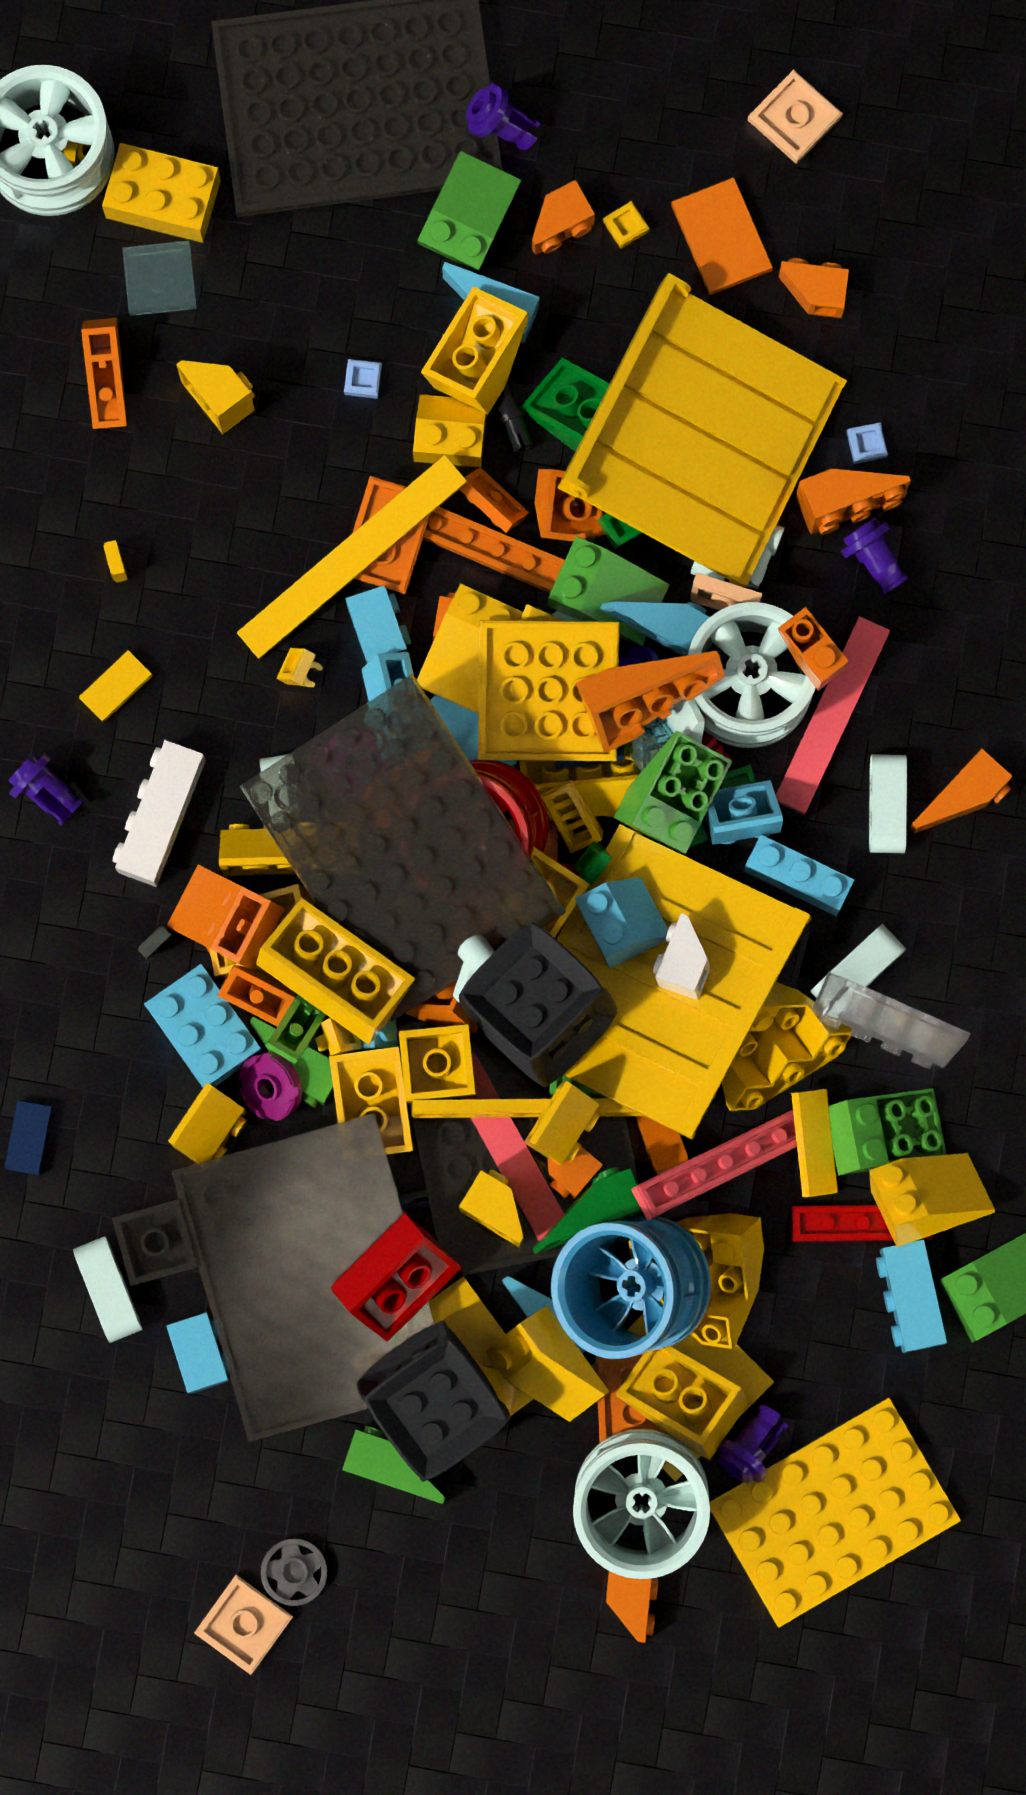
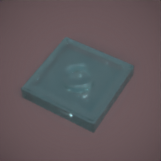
M189 240L122 248L130 316L197 309Z

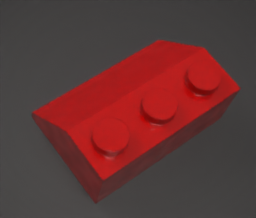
M404 1213L330 1289L349 1313L388 1342L462 1267L423 1227Z

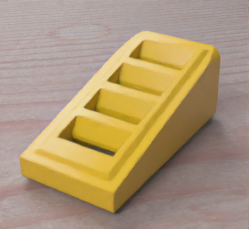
M571 780L540 793L546 809L571 854L590 846L594 841L599 842L602 840L604 831ZM568 792L569 798L555 804L552 798ZM574 803L576 808L561 813L560 809ZM580 814V819L571 823L567 822V819ZM583 825H586L587 829L582 830L578 833H575L573 831V829H576Z

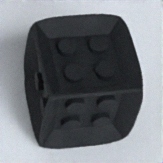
M534 922L526 924L510 936L476 970L459 994V1002L466 1015L476 1022L486 1037L505 1056L542 1087L550 1085L566 1073L604 1034L617 1014V1007L611 994L602 987L591 971L557 939Z
M445 1321L429 1326L404 1342L371 1367L356 1383L358 1394L366 1402L373 1418L402 1459L422 1482L440 1475L490 1440L510 1420V1413L506 1405L499 1400L484 1372Z

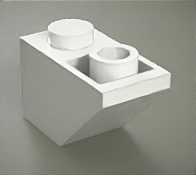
M681 913L678 922H672L666 936V942L669 943L664 955H658L653 968V974H656L655 978L659 987L698 1000L711 968L688 916Z

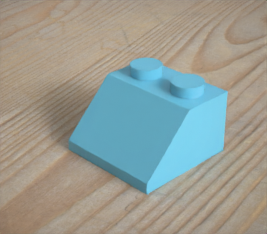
M771 780L718 789L706 812L707 827L713 845L719 843L731 844L737 840L753 837L759 838L760 835L767 837L770 834L781 833L783 824L782 813Z
M641 877L606 882L574 898L609 969L666 941L668 928Z

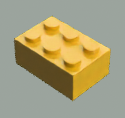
M120 143L102 204L107 219L203 243L221 182L218 167Z

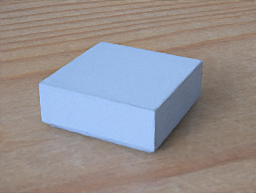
M348 359L344 395L378 399L382 363Z
M881 422L847 429L854 464L887 458L888 453Z

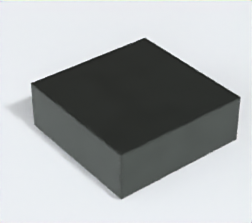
M164 924L138 947V951L146 959L152 957L176 932Z

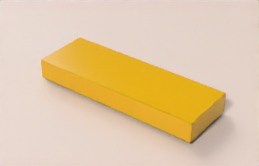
M827 1089L791 1093L802 1197L838 1193Z

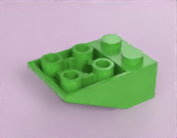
M676 730L629 786L613 818L669 848L686 854L732 761Z
M933 1088L845 1100L828 1106L833 1152L838 1176L867 1172L902 1158L947 1155Z

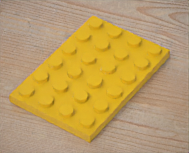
M890 1398L885 1399L766 1469L767 1475L762 1482H755L753 1480L750 1483L743 1482L710 1501V1511L778 1628L961 1521Z

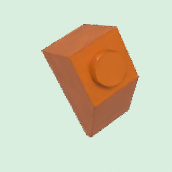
M233 965L217 994L218 997L275 1026L279 1025L296 998L293 990L266 971L258 969L253 971L239 965Z
M582 1146L571 1163L565 1159L562 1165H558L547 1158L548 1177L553 1180L550 1187L564 1199L568 1195L576 1199L603 1167V1164Z

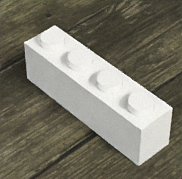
M164 740L162 748L156 747L150 761V766L154 768L150 779H144L139 788L137 798L141 799L138 810L137 812L131 811L125 825V830L129 831L124 844L119 842L113 856V862L117 863L115 869L118 873L157 887L206 759L202 753Z

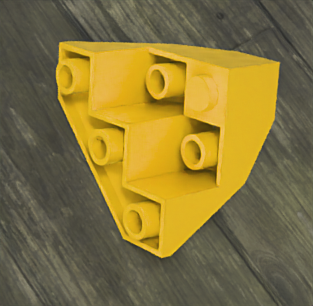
M775 982L722 1081L726 1106L730 1111L757 1109L838 1057L846 1048V1043L854 1031L799 990Z
M727 1213L689 1217L677 1221L676 1223L686 1229L700 1245L707 1259L711 1275V1295L707 1311L698 1327L691 1334L703 1345L733 1349L737 1344L759 1289L764 1254L761 1218ZM629 1240L630 1258L634 1259L631 1241ZM664 1296L660 1301L662 1304L664 1303Z

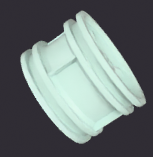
M52 65L24 67L9 73L0 80V141L6 128L18 130L20 141L19 144L0 153V193L16 207L42 216L68 214L89 204L98 196L108 182L113 169L115 155L113 139L105 111L95 90L76 73ZM40 105L41 110L33 111L29 115L26 114V109ZM66 105L78 110L85 117L66 123L59 112ZM47 131L50 132L49 138L43 136L42 139H39L38 135L40 133L45 135ZM68 141L91 145L86 157L75 168L61 152L66 147ZM32 156L45 158L48 179H32L21 176Z
M739 603L716 612L696 632L688 655L705 653L715 644L730 656L726 669H723L725 677L694 698L705 720L704 731L714 736L716 740L741 748L762 747L786 737L804 718L816 687L799 666L800 674L777 671V663L774 660L775 657L788 649L778 631V627L793 617L785 610L766 603ZM740 632H758L765 635L760 647L753 645L745 646ZM746 666H750L751 670L754 667L758 669L757 678L753 679L752 675L749 677L744 675ZM729 687H732L735 692L741 694L735 718L722 712L710 701L711 698L727 690ZM773 689L792 703L782 713L764 719L760 695Z
M653 1429L622 1431L599 1443L586 1457L576 1480L573 1517L576 1532L583 1547L602 1567L627 1578H656L669 1574L687 1563L701 1546L707 1533L710 1519L708 1482L703 1467L695 1454L671 1435ZM638 1455V1473L631 1474L626 1478L611 1465V1463L624 1457ZM666 1460L677 1467L688 1481L666 1488L663 1482L657 1478V1475ZM590 1488L616 1494L615 1503L617 1509L593 1521L587 1501ZM640 1493L641 1496L645 1493L648 1494V1505L644 1507L641 1503L639 1506H636L635 1494ZM667 1507L694 1511L690 1523L676 1539L660 1519ZM629 1522L634 1525H643L647 1550L629 1549L615 1543Z

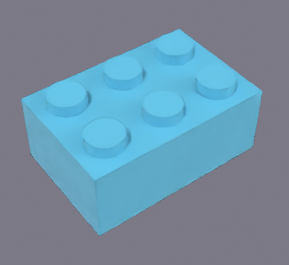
M200 964L148 1000L144 1005L201 1086L204 1087L206 1083H209L216 1087L239 1071L245 1061L263 1051L228 1001L217 996L219 988L202 964Z

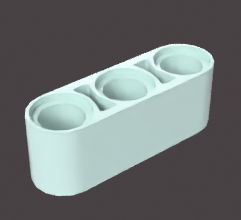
M871 754L869 850L871 853H905L907 806L906 755Z
M882 924L810 992L832 1015L836 1016L900 957L906 948Z
M104 1236L74 1248L73 1252L109 1343L143 1330L107 1237Z

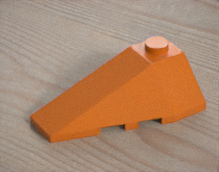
M538 469L535 508L541 538L574 542L576 536L585 540L606 535L597 521L601 516L607 514L606 512L557 488L566 471Z
M711 651L608 668L597 674L589 675L585 679L576 682L599 743L604 753L637 739L645 733L644 726L657 717L664 720L672 714L670 711L671 707L683 699H694L724 678L725 674L718 652Z

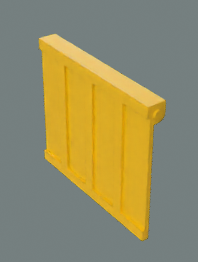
M668 273L661 282L557 488L571 496L586 501L727 578L732 584L746 588L847 380L690 294L691 287L685 281Z
M620 824L606 848L612 857L611 861L594 883L587 887L584 893L606 882L641 877L668 930L672 922H678L681 913L688 916L711 969L698 1000L658 986L655 978L656 974H653V968L658 955H664L669 944L666 941L609 969L576 904L557 940L580 960L597 978L602 987L611 994L617 1007V1014L604 1034L563 1076L693 1139L701 1120L806 924L809 923L811 915L644 837L637 830L629 829Z

